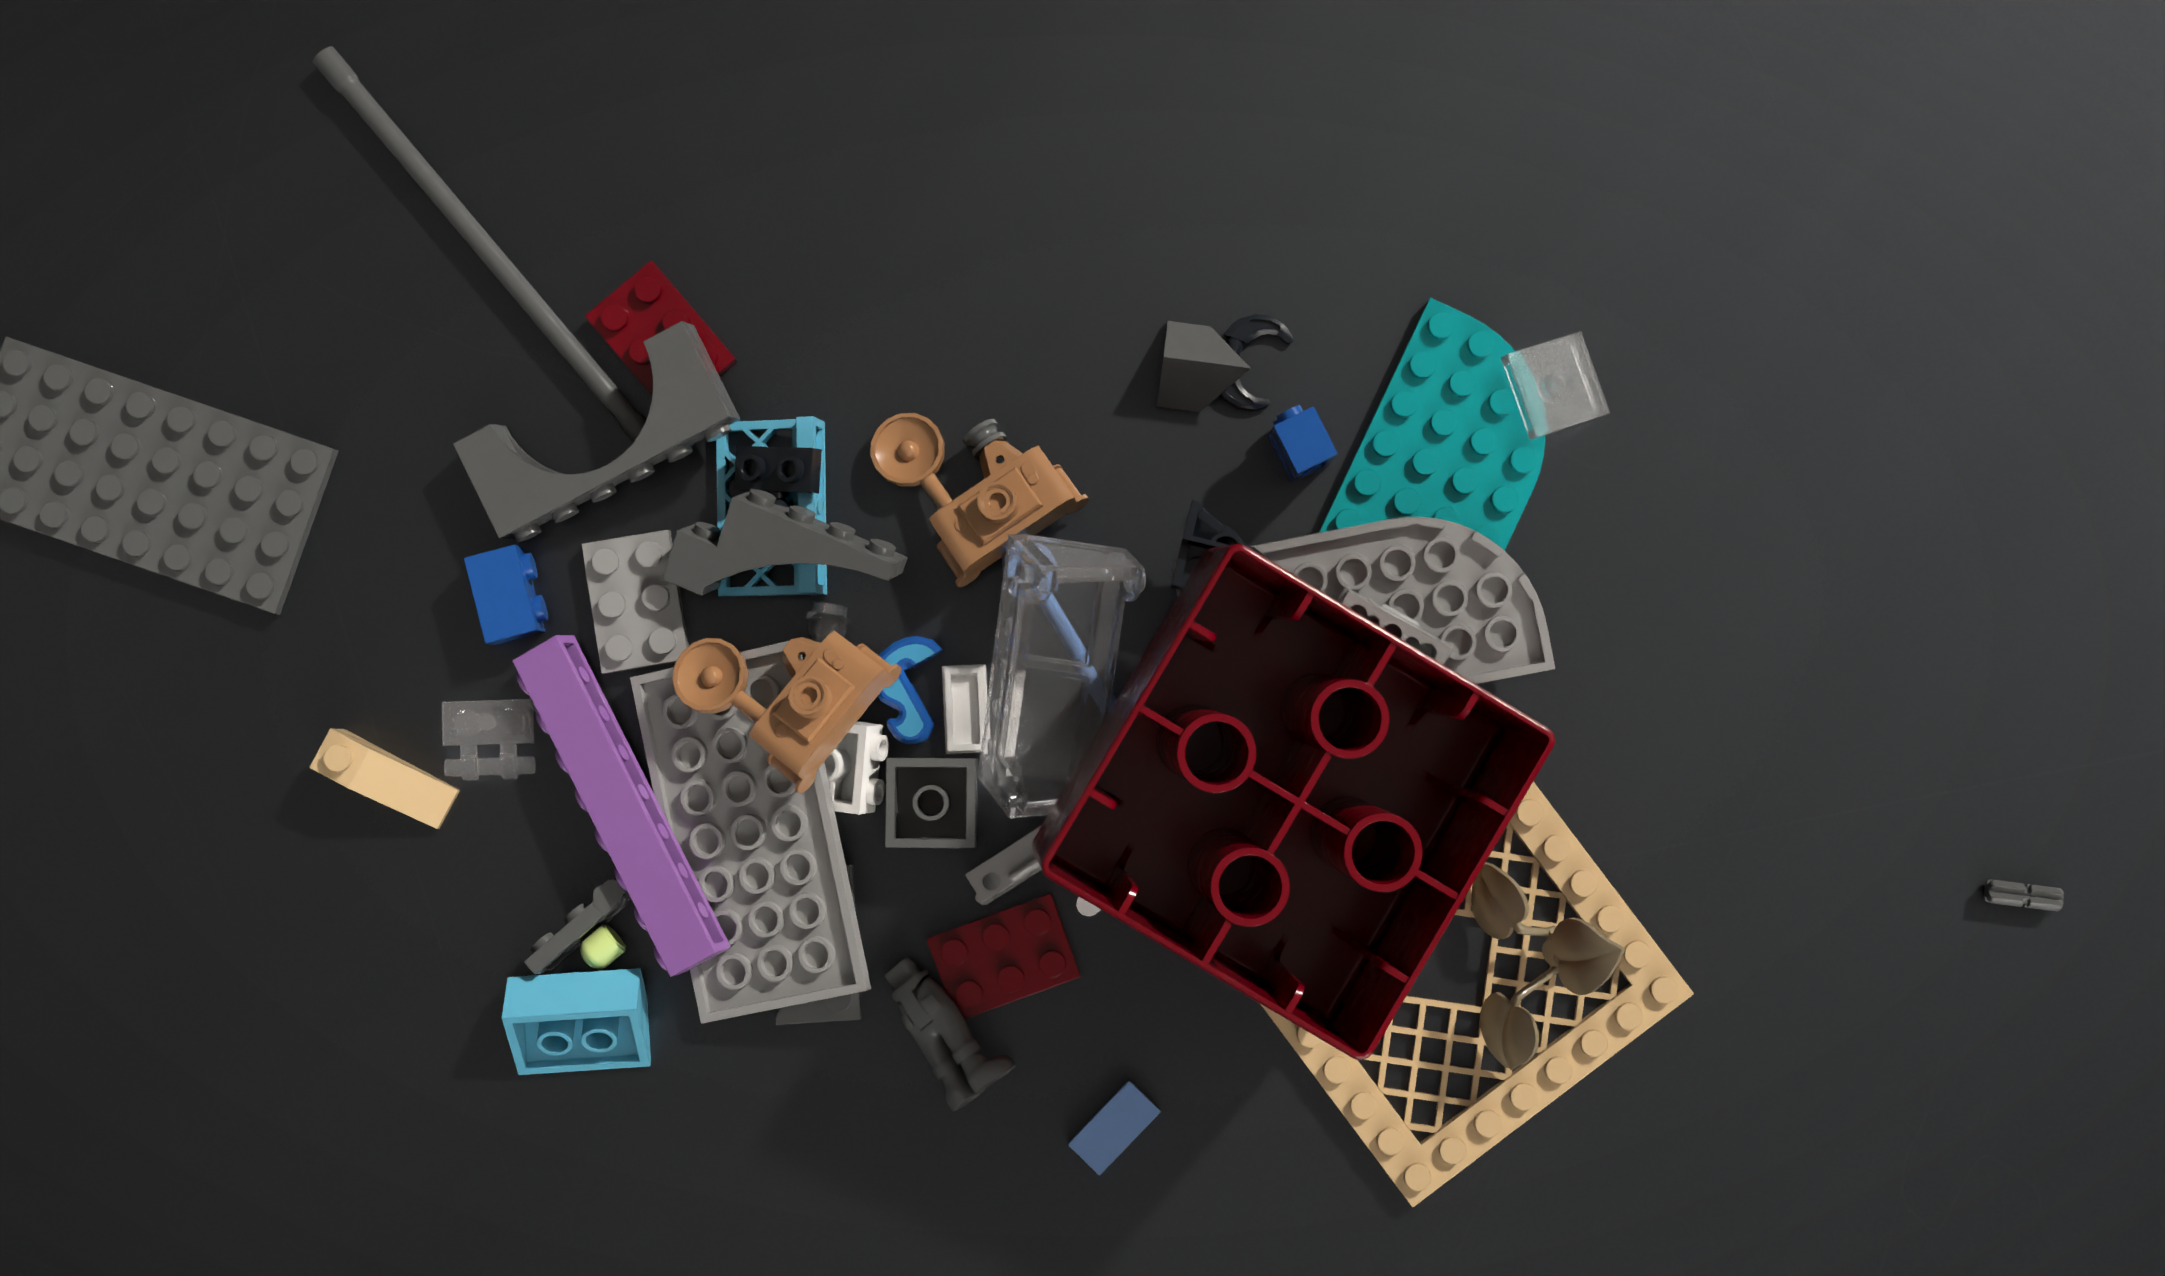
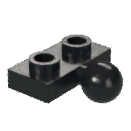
M736 446L734 490H762L776 497L774 504L790 508L791 505L785 500V493L819 494L822 449Z

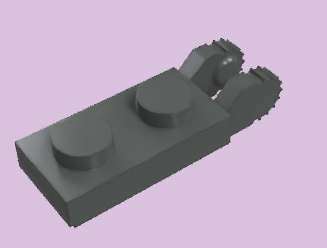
M615 878L612 880L608 879L606 882L603 881V885H599L593 890V901L587 906L585 903H582L573 909L564 918L567 925L555 935L551 932L544 935L531 947L530 950L533 954L524 963L534 974H550L580 948L581 943L602 924L606 925L625 907L626 903L629 904L631 897L628 891H625Z

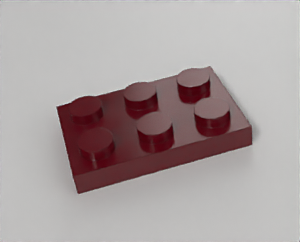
M652 260L585 315L588 321L651 395L653 394L652 368L643 341L681 321L695 326L719 376L738 362Z
M1051 893L927 938L944 990L956 1003L965 1019L1081 977Z

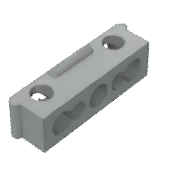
M1344 587L1337 599L1338 602L1348 608L1354 605L1363 606L1366 609L1367 617L1371 615L1376 616L1379 619L1377 625L1382 628L1389 624L1397 625L1401 629L1398 638L1403 641L1409 637H1414L1418 640L1419 646L1423 643L1432 644L1434 651L1431 658L1443 665L1454 648L1447 642L1419 628V623L1386 604L1379 606L1349 588Z
M1041 826L965 874L977 893L975 900L978 903L988 905L1042 870L1032 851L1033 839Z

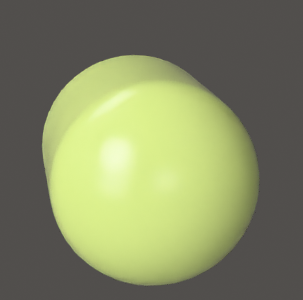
M602 924L581 943L580 953L587 965L594 969H604L626 951V945L609 925Z

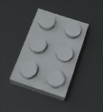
M669 530L582 544L602 674L675 663L681 652L689 646L680 588L662 579L673 546L671 531Z

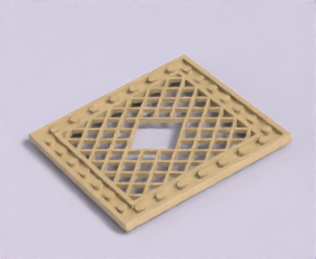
M1534 781L1505 829L1503 851H1492L1489 856L1501 859L1500 869L1505 873L1508 871L1509 860L1532 863L1529 888L1520 886L1523 892L1528 894L1527 902L1529 905L1528 916L1521 923L1527 927H1556L1559 922L1564 920L1567 901L1581 920L1592 925L1606 938L1623 946L1625 951L1617 968L1611 975L1609 993L1594 991L1586 995H1577L1565 987L1555 986L1556 975L1550 978L1547 984H1542L1535 989L1546 991L1543 1015L1531 1014L1535 1021L1542 1022L1540 1042L1536 1051L1537 1054L1529 1062L1522 1064L1513 1072L1506 1067L1504 1073L1481 1070L1484 1045H1487L1482 1036L1480 1021L1477 1037L1454 1034L1457 1010L1480 1013L1482 1006L1406 996L1403 1002L1419 1004L1416 1028L1392 1025V1020L1383 1035L1381 1055L1371 1054L1369 1058L1364 1059L1380 1062L1376 1085L1358 1060L1351 1058L1261 1004L1412 1207L1428 1197L1694 994ZM1513 831L1533 857L1510 854ZM1539 866L1559 892L1537 889ZM1472 886L1465 896L1464 908L1458 909L1455 915L1475 918L1473 911H1471ZM1536 895L1559 898L1555 923L1532 920ZM1522 935L1521 949L1497 946L1498 939L1491 937L1482 1005L1491 994L1492 983L1514 986L1515 993L1530 983L1524 981L1527 957L1544 959L1542 952L1528 950L1530 935ZM1496 952L1520 956L1516 980L1493 977ZM1619 973H1621L1629 984L1617 992ZM1554 992L1577 995L1574 1020L1551 1017ZM1585 997L1607 1000L1582 1019ZM1426 1005L1450 1009L1447 1033L1423 1030ZM1550 1023L1572 1026L1547 1045ZM1391 1032L1415 1035L1412 1059L1388 1056ZM1422 1036L1446 1040L1442 1064L1419 1061ZM1453 1041L1476 1044L1473 1068L1450 1065ZM1387 1063L1411 1066L1407 1090L1384 1087ZM1418 1068L1441 1071L1438 1095L1415 1092ZM1449 1072L1472 1075L1469 1099L1446 1096ZM1480 1077L1501 1079L1495 1086L1477 1098ZM1383 1094L1406 1097L1403 1120ZM1414 1099L1437 1102L1434 1126L1411 1123ZM1445 1103L1467 1106L1442 1125ZM1410 1130L1429 1132L1431 1134L1419 1142Z

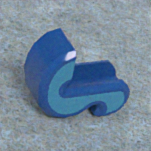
M920 636L905 637L898 640L879 654L889 664H898L902 668L896 682L890 687L884 688L878 695V698L883 703L898 710V717L896 719L890 718L887 721V727L893 737L905 744L923 743L929 738L934 727L929 713L906 672L941 654L944 650L934 640Z

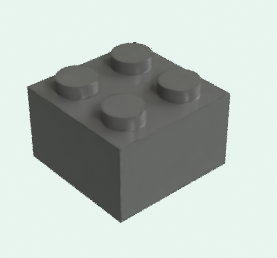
M886 758L885 847L976 848L978 759Z

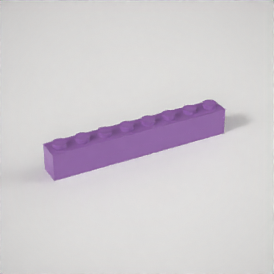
M555 635L512 660L518 671L516 678L519 686L527 695H530L537 709L536 719L539 726L545 733L550 735L557 749L555 756L558 764L566 773H569L576 787L575 797L578 804L584 811L589 813L596 827L594 833L598 844L609 853L616 867L614 874L618 884L625 891H628L635 905L634 915L637 922L644 930L648 931L655 945L654 955L659 965L664 970H667L670 977L687 972L730 949L731 946L575 636Z

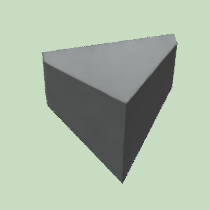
M1168 321L1156 408L1200 413L1251 368L1211 326Z

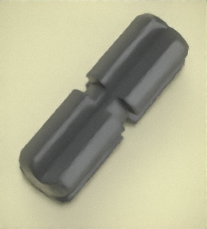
M1990 879L1985 884L1984 899L1987 903L2022 907L2023 905L2025 908L2058 912L2063 907L2064 892L2061 888L2024 885V883Z

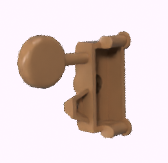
M916 413L897 414L886 419L876 429L871 441V458L878 473L888 482L901 487L921 484L938 509L928 520L942 539L937 544V549L957 577L955 584L958 587L968 585L979 576L982 570L1006 555L1005 547L1017 539L1024 543L1067 513L1072 514L1080 510L1089 501L1086 494H1080L1061 465L1056 464L1052 466L1039 445L1022 453L1006 441L994 440L983 448L979 457L984 480L952 500L935 475L944 460L945 443L938 427L930 419ZM999 457L1004 458V462L1001 464L996 462Z
M835 630L821 643L803 637L791 639L782 651V662L792 679L768 709H765L744 692L747 687L749 672L745 658L734 645L718 638H705L689 645L681 652L674 665L672 681L677 696L686 706L700 713L716 714L729 709L731 706L737 708L755 723L749 736L769 752L767 762L794 783L795 791L800 794L813 784L819 767L880 692L896 682L902 670L901 666L889 664L863 643L855 647ZM801 654H806L804 660H799Z

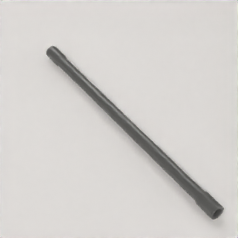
M330 46L321 50L314 57L313 64L333 88L346 98L620 424L622 431L634 443L647 418L634 408L361 84L357 74L336 49Z

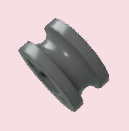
M988 419L979 423L963 438L966 447H973L972 455L975 460H980L979 457L983 448L994 440L1007 441L1005 433L997 431L999 425L995 419Z

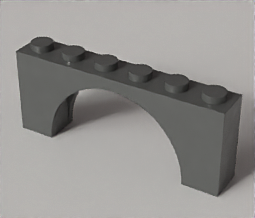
M681 321L643 341L648 352L653 375V394L650 411L634 443L621 456L606 466L579 474L556 472L531 458L517 444L506 426L489 424L453 444L499 538H516L517 542L533 538L541 533L539 526L549 520L554 519L555 523L564 521L579 512L577 506L589 499H592L593 503L604 500L617 492L615 485L627 479H630L631 482L642 480L655 472L653 465L666 458L669 462L682 459L693 452L691 445L706 438L707 442L715 441L732 431L729 425L740 420V417L694 325Z

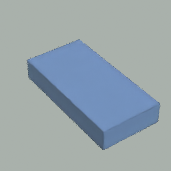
M1128 1079L1068 1142V1146L1100 1176L1155 1119L1161 1110Z

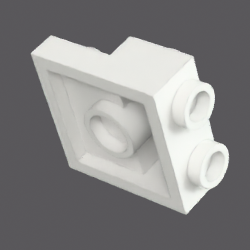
M857 721L824 761L834 811L858 815L875 812L876 805H880L883 801L885 784L882 779H878L879 763L885 760L889 750V740L886 735H882L883 725Z

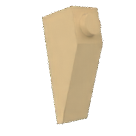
M330 728L309 767L348 789L436 829H440L460 791L346 729Z

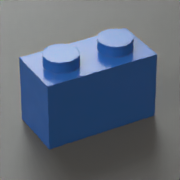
M1297 405L1276 416L1277 420L1273 422L1274 426L1268 435V439L1291 483L1329 465L1338 453L1314 406L1303 411L1301 406Z
M511 545L464 558L486 644L498 645L545 632L543 621L548 620V611L543 596H536L532 579L537 578L538 573L531 553H525L523 547Z

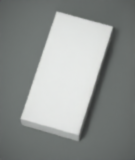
M986 664L942 666L946 754L990 752Z

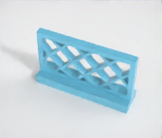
M806 416L785 420L738 421L729 425L732 430L731 432H745L755 442L752 446L768 447L766 445L767 441L778 430H792V447L822 449L819 494L790 493L785 500L790 505L793 502L794 506L804 507L813 511L816 514L815 519L826 523L825 421L814 416ZM753 431H765V432H764L763 435L759 438ZM729 433L716 440L717 527L721 531L727 516L729 503L732 500V496L729 494V483L735 477L736 457L729 451ZM729 460L734 464V466L730 470ZM792 564L794 566V585L779 586L767 575L775 565L756 568L753 570L757 574L745 587H730V576L721 580L718 588V597L827 595V565ZM762 579L769 585L756 587Z

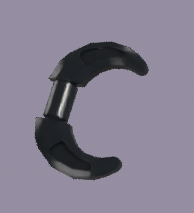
M1259 314L1240 318L1224 334V336L1229 338L1226 343L1239 356L1243 343L1248 345L1250 341L1259 336H1276L1287 344H1291L1294 340L1289 329L1282 322L1272 316ZM1240 379L1221 394L1224 400L1240 409L1259 410L1271 404L1268 398H1259L1248 393L1243 388Z

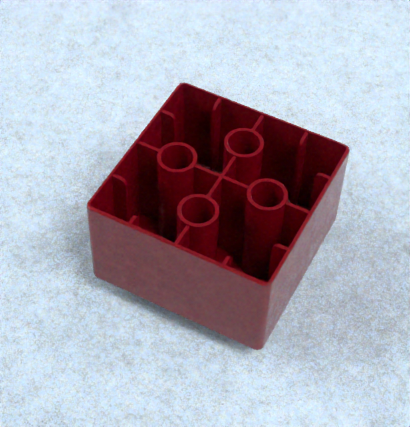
M1242 544L1211 548L1201 557L1033 839L1032 851L1043 874L1050 880L1351 1058L1364 1060L1369 1058L1374 1052L1554 747L1555 736L1548 727L1251 548Z

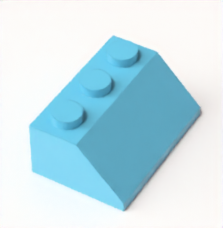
M640 968L507 978L502 1021L518 1075L647 1067L651 1065L648 1001Z

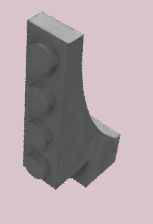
M751 489L749 492L732 497L722 531L717 526L705 522H696L693 525L677 530L662 579L702 596L718 589L721 580L742 571L770 565L805 563L832 565L857 570L888 581L903 573L908 557L895 552L896 547L887 541L880 539H870L868 541L856 536V530L848 525L838 522H831L829 525L815 519L816 514L807 508L794 505L788 508L774 504L776 500L774 495L762 490Z

